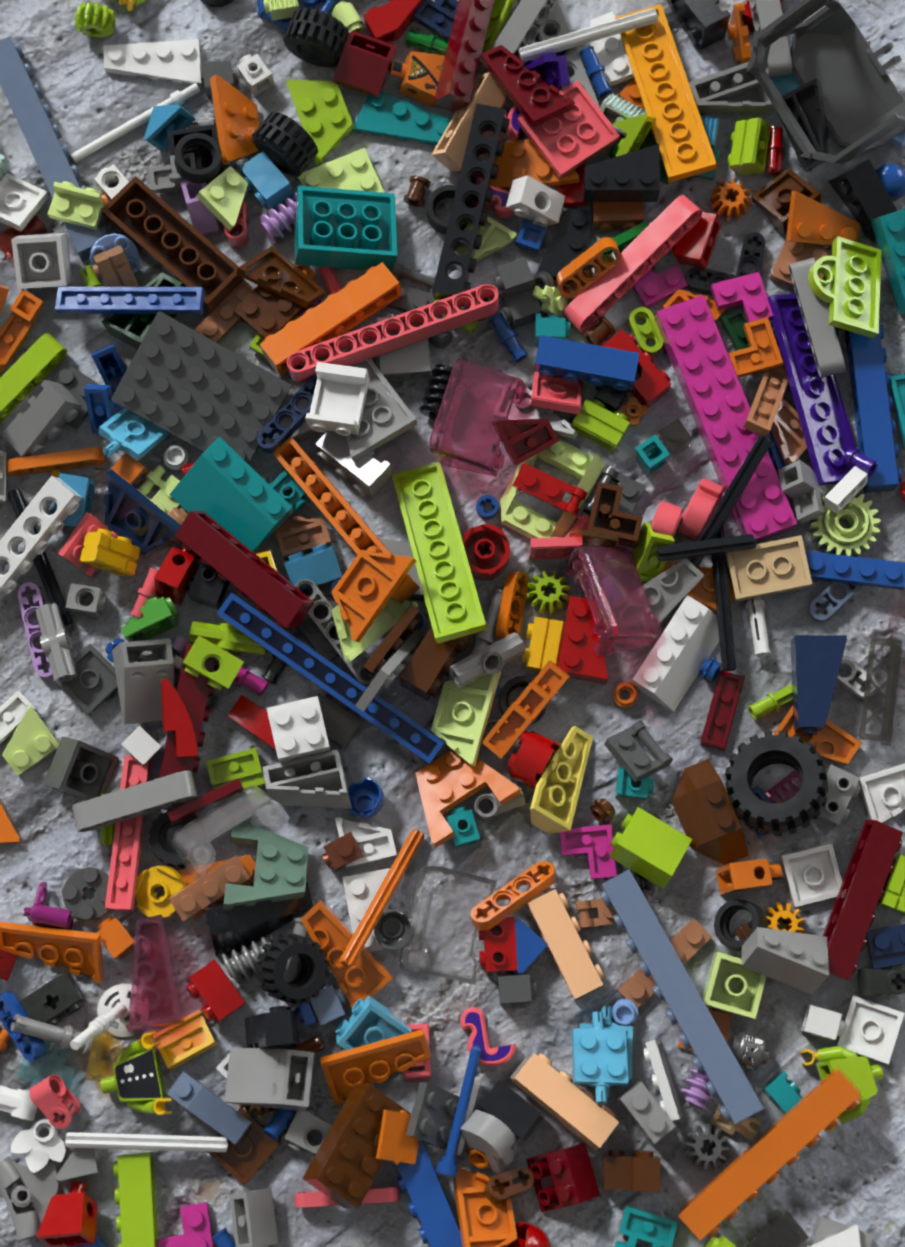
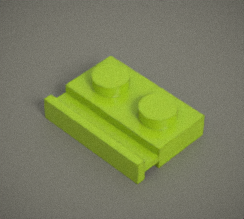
M257 748L206 761L213 790L235 779L240 780L243 791L265 785Z

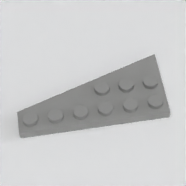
M345 348L344 350H342V352L347 353L350 352L352 349ZM371 359L351 366L367 369L370 378L358 435L350 434L346 436L353 462L417 425L414 415Z

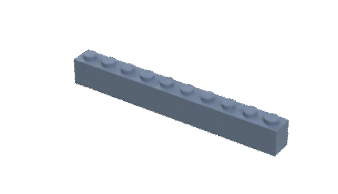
M10 36L0 40V84L52 198L55 193L53 188L54 182L62 183L66 181L78 188L86 189L85 185L79 186L77 182L81 177L75 164L70 166L67 160L72 157L66 144L60 145L58 141L62 136L57 125H51L49 118L53 116L47 103L42 105L39 98H42L43 95L38 84L33 85L30 80L34 75L29 64L23 65L21 58L25 56L19 43L14 45ZM64 222L81 261L90 259L91 248L95 242L104 235H107L104 227L99 228L97 226V229L94 230Z
M630 869L601 884L603 892L599 894L606 907L611 905L616 915L612 916L616 926L619 930L624 929L629 938L625 941L632 954L638 953L642 961L638 963L645 977L650 976L655 985L651 988L658 1001L664 1000L668 1009L665 1010V1013L672 1025L677 1023L682 1032L678 1037L684 1048L692 1050L695 1057L691 1060L698 1073L704 1072L709 1082L705 1083L710 1095L712 1098L717 1096L722 1104L719 1111L726 1123L731 1121L734 1126L763 1110L761 1102Z

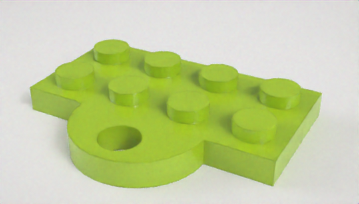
M837 236L832 243V256H823L811 266L808 273V282L815 295L824 302L829 303L828 325L870 338L878 335L882 250ZM817 273L823 274L826 281L820 279Z

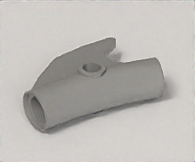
M9 1156L0 1161V1192L11 1214L18 1241L37 1236L50 1199L57 1194L55 1162L49 1159L47 1165L42 1170L36 1173H32L28 1167L14 1162ZM20 1192L24 1193L26 1200L19 1201L17 1194Z

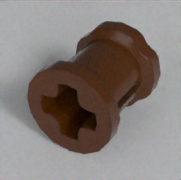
M412 175L409 179L411 184L408 193L403 198L404 202L410 206L423 207L425 203L423 200L424 195L431 182L424 177Z
M601 316L598 319L599 322L592 328L586 329L583 332V336L589 344L600 346V343L605 338L616 333L614 326L604 316Z

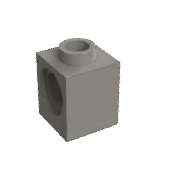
M71 583L65 608L73 614L100 618L101 611H105L107 606V596H105L103 590L98 587ZM85 597H94V600L91 605H82V601Z

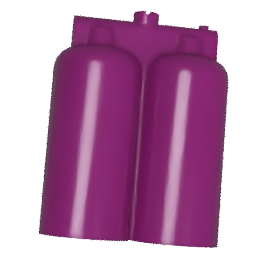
M41 882L37 889L32 908H24V916L34 926L72 930L74 924L72 911L45 906L47 882Z

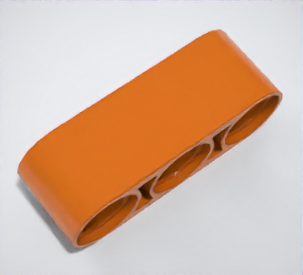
M605 237L600 239L560 270L557 275V283L561 295L566 298L577 296L619 263L621 255L618 245L613 238ZM608 249L614 250L610 255H603V252ZM587 265L594 266L591 270H583V268ZM567 280L574 281L572 285H563Z

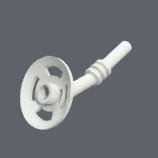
M118 984L109 988L102 995L98 1003V1017L89 1023L86 1030L70 1041L71 1048L78 1050L94 1036H100L105 1031L117 1037H129L140 1032L150 1017V1003L146 994L140 988L131 984ZM129 991L139 997L142 1005L136 1006L133 1000L127 998ZM119 992V995L112 998L108 1006H105L107 999L113 993ZM120 999V1002L117 1003L113 1008L112 1005L114 1004V1002ZM131 1013H134L133 1017L130 1020H125V1018H128L131 1015ZM138 1014L142 1015L137 1025H135L131 1029H128L127 1026L132 1024L137 1019ZM114 1021L119 1023L118 1030L111 1027L110 1024Z

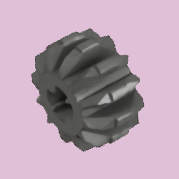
M706 1124L705 1133L700 1125L695 1126L697 1136L691 1132L687 1133V1136L693 1140V1143L684 1142V1147L692 1148L693 1150L685 1154L686 1158L696 1156L692 1165L697 1167L702 1161V1169L704 1171L708 1170L709 1161L714 1169H718L717 1158L724 1163L727 1161L726 1157L721 1155V1151L730 1152V1147L721 1145L728 1141V1137L722 1136L717 1138L722 1131L719 1127L711 1134V1124ZM704 1140H707L706 1142L713 1143V1146L710 1148L711 1153L708 1155L707 1152H701L700 1149L704 1146Z

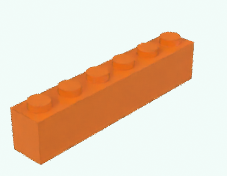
M383 262L369 268L364 275L350 281L337 293L330 294L325 301L316 307L309 308L304 315L295 321L288 322L277 333L267 336L260 343L264 357L281 377L289 371L287 359L290 354L345 334L402 296L400 283Z

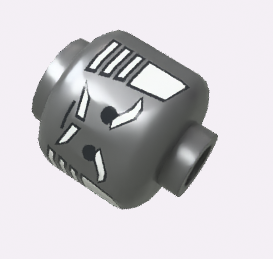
M741 1032L738 1036L734 1035L730 1043V1049L740 1067L757 1070L760 1064L765 1065L767 1063L770 1049L766 1048V1042L763 1037L748 1032Z

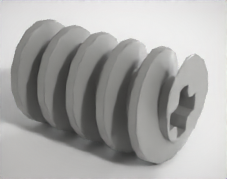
M261 937V946L252 941L251 950L242 945L240 955L234 949L231 950L232 958L230 959L225 953L222 954L230 977L237 983L242 982V974L247 979H250L252 977V970L257 975L260 974L259 971L255 970L256 964H260V959H257L258 954L264 953L265 950L262 947L265 943L271 944L264 937Z

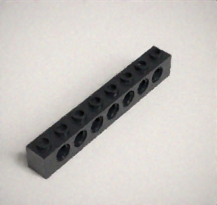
M476 104L432 290L435 299L442 300L471 289V282H468L470 273L474 274L477 259L474 258L475 250H480L482 235H479L481 226L485 227L488 212L485 211L486 203H491L493 188H490L492 179H497L499 165H496L498 156L502 157L504 142L501 141L503 133L507 134L510 119L506 118V109ZM486 131L495 133L491 138L482 136ZM481 154L489 156L486 161H479L477 159ZM476 177L484 179L479 185L471 182ZM471 200L478 202V205L474 208L466 206ZM464 224H471L473 226L467 232L460 229ZM459 247H465L467 252L464 255H457L455 250ZM458 270L462 272V275L457 279L449 277L452 271Z

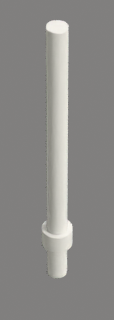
M194 83L180 92L177 90L170 94V98L156 106L176 104L181 106L185 104V100L201 91L198 85ZM153 107L70 154L74 162L82 160L148 122Z

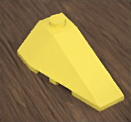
M576 726L571 727L538 781L530 807L531 824L548 834L571 831L593 740L592 736Z

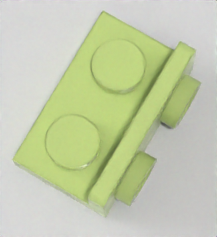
M66 181L62 183L54 182L53 188L55 193L48 211L49 218L96 230L102 214L101 209L105 205L100 192L89 187L86 189L78 188Z

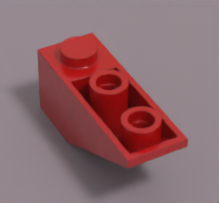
M390 0L381 7L371 8L367 13L363 14L364 26L370 37L387 43L399 40L414 21L413 15L424 0Z

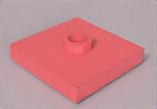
M534 372L530 406L580 415L583 381L571 382L563 379L561 376L544 377L539 375L538 372Z
M582 537L533 538L530 540L529 558L530 560L579 559L583 546Z

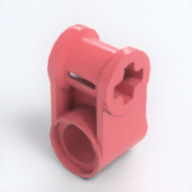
M246 199L242 201L234 227L229 231L224 226L227 242L235 249L246 246L249 239ZM235 231L241 232V234L237 236L231 235Z
M56 1074L50 1075L30 1088L32 1102L42 1111L50 1124L55 1128H67L71 1124L72 1116H75L80 1111V1101L68 1089L62 1078Z

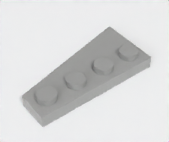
M684 558L600 612L598 617L635 650L705 575L687 558Z
M418 629L413 632L377 673L355 706L364 712L384 687L387 689L393 680L407 666L425 634Z

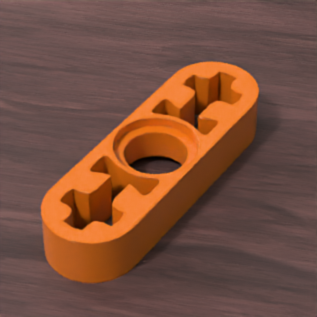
M511 571L506 576L495 630L498 641L512 633H517L518 635L520 633L529 583L528 575L523 571Z

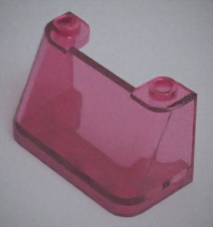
M457 359L454 363L430 437V452L437 461H440L442 466L497 477L499 469H502L505 457L499 448L501 440L492 422L495 420H507L512 403L517 404L520 400L524 399L526 385L523 380L468 360Z
M582 546L575 548L566 561L564 568L568 577L575 576V583L581 582L596 622L593 631L594 634L598 633L599 643L594 644L597 657L654 644L661 633V625L654 617L635 567L633 553L626 547Z

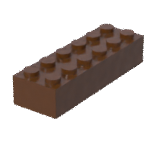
M136 176L101 209L105 221L119 234L131 239L137 249L163 273L182 282L184 287H203L205 291L203 308L208 313H211L245 280L237 275L238 266Z

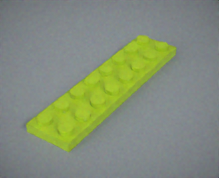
M440 461L392 474L413 557L417 560L415 565L436 643L439 644L488 630Z

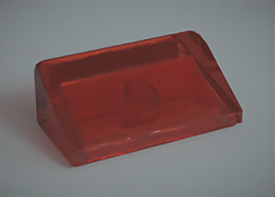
M35 215L21 232L11 227L0 235V250L9 259L13 256L12 238L22 235L45 234L48 231L42 221Z

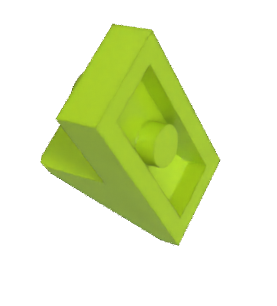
M642 114L613 123L614 126L627 133V136L623 137L618 144L616 157L639 150L656 118Z

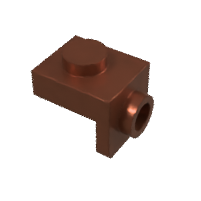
M351 832L323 846L326 853L322 854L328 868L330 869L334 866L336 871L364 856Z

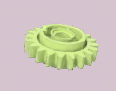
M861 494L858 498L854 496L836 514L825 506V496H823L821 500L824 514L812 519L816 522L811 523L809 529L817 530L812 535V539H821L817 547L826 545L825 553H830L831 550H834L836 555H840L843 552L845 556H851V552H853L856 557H859L861 549L867 552L870 549L868 543L874 544L876 542V538L872 535H878L880 532L874 526L879 525L881 519L873 518L877 514L878 509H869L872 500L863 503L864 494ZM839 520H847L851 528H842Z

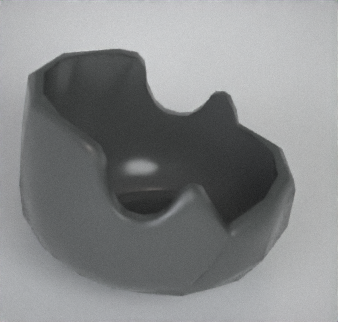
M389 909L383 912L374 928L376 940L387 950L398 951L407 947L413 939V922L401 910Z

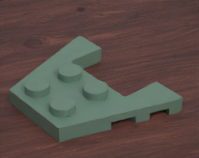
M233 818L230 843L257 846L253 886L226 883L223 910L233 909V906L243 904L246 907L256 905V902L267 900L277 902L304 897L309 847L238 818Z

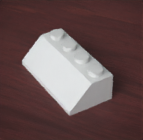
M687 595L632 679L631 684L646 696L674 712L700 672L702 664L709 658L719 642L717 616L709 608Z

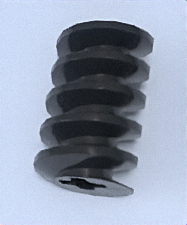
M437 364L431 371L432 377L428 380L429 386L425 390L426 396L422 399L423 405L420 406L419 411L429 418L442 421L445 420L443 415H450L452 412L446 408V405L453 406L455 403L449 399V396H457V392L452 387H460V383L454 379L462 378L463 374L450 366Z

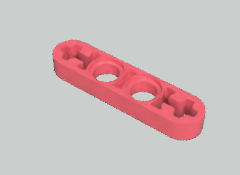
M399 1186L370 1188L361 1204L400 1201ZM321 1191L294 1193L295 1207L297 1208L339 1205Z

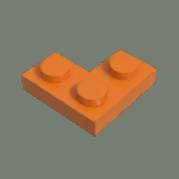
M768 317L745 323L743 329L749 347L728 353L737 377L741 378L782 366L783 360Z

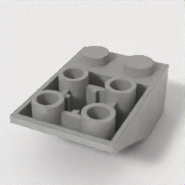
M170 638L120 642L112 650L123 725L163 721L160 680L168 679L174 687V660Z
M230 1048L224 1103L305 1111L309 1107L314 1052L290 1049Z

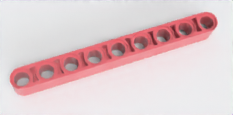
M484 284L290 354L287 359L290 377L295 382L304 383L316 374L317 362L352 366L491 316L499 309L498 290L491 284ZM485 298H491V299H493V300L490 301V302H484V301H483V299H485ZM463 306L469 307L467 310H460L459 308ZM438 315H445V316H446V317H444V318H442V319L436 318V316H438ZM415 323H421V324H423V325L420 326V327H413V326H412V325H414ZM394 331L399 332V334L395 336L389 335V333ZM368 340H375L373 344L365 343ZM345 348L352 349L350 352L347 353L342 352V350H344ZM321 357H328L325 361H318ZM298 365H304V368L300 370L294 369Z

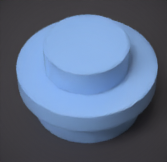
M620 999L612 1008L614 1020L623 1026L633 1024L639 1015L637 1005L630 999Z

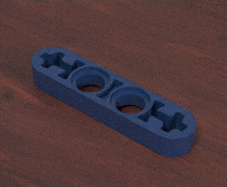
M316 374L310 377L259 432L257 442L262 451L266 453L274 452L306 421V413H310L313 399L311 394H314L317 381ZM307 399L310 401V405L308 408L301 410L296 407L298 401ZM290 417L293 419V423L291 426L283 428L279 425L281 419ZM275 427L277 428V430L279 431V433H278V432L275 433V431H274V428H275ZM266 437L270 439L273 437L274 443H266L264 439Z

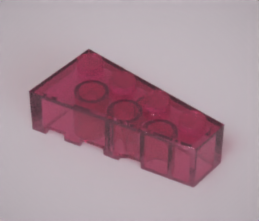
M163 915L136 920L130 1019L128 1023V1031L131 1034L184 1023L166 920Z

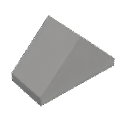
M75 1148L55 1178L62 1181L97 1173L94 1148Z

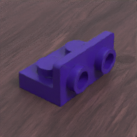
M555 52L545 53L541 55V58L529 60L528 65L525 66L528 70L536 71L540 74L541 80L549 86L552 84L556 88L562 89L571 85L566 55L556 56Z

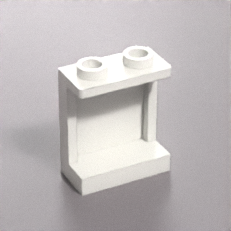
M317 362L315 370L317 375L310 413H306L305 417L308 427L316 432L328 430L335 431L343 436H349L350 434L358 435L370 381L367 369Z

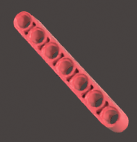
M685 195L676 198L620 253L621 259L615 267L582 291L568 304L563 312V317L581 333L586 329L589 330L601 316L697 224L702 217V210Z

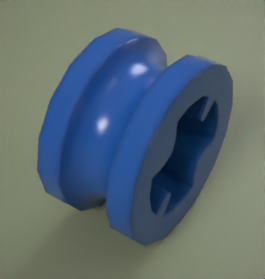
M484 495L478 499L476 511L480 518L490 520L498 513L499 504L495 497ZM486 502H490L494 510H489V513H485L481 505H486Z

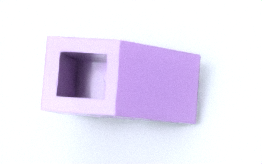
M187 180L181 181V187L193 227L203 236L219 232L220 229L216 216L196 197L199 191L207 186L206 182L198 184Z

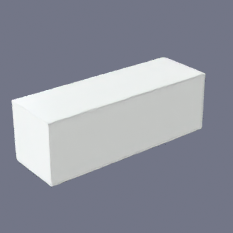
M854 466L825 496V506L838 514L867 484L868 474Z

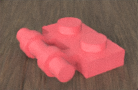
M86 512L58 554L74 567L80 569L84 564L81 562L80 557L84 548L85 535L88 532H97V529L107 530L108 527L95 516ZM115 532L112 533V536L115 538L119 536ZM88 564L83 573L91 578L95 571L100 569Z

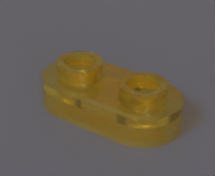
M109 1029L100 1036L93 1037L87 1080L99 1082L101 1077L106 1076L108 1061H105L106 1050H110L113 1035L109 1034Z

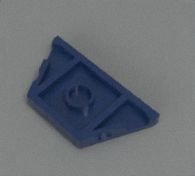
M112 469L105 473L104 479L108 480V493L105 494V524L120 537L131 539V544L138 546L141 549L140 553L142 555L176 535L181 527L178 522Z

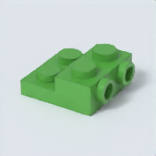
M153 597L147 600L144 606L140 607L144 617L141 619L135 617L125 623L126 626L121 628V631L128 642L149 640L179 626L175 619L179 617V613L170 597L166 599L164 597Z

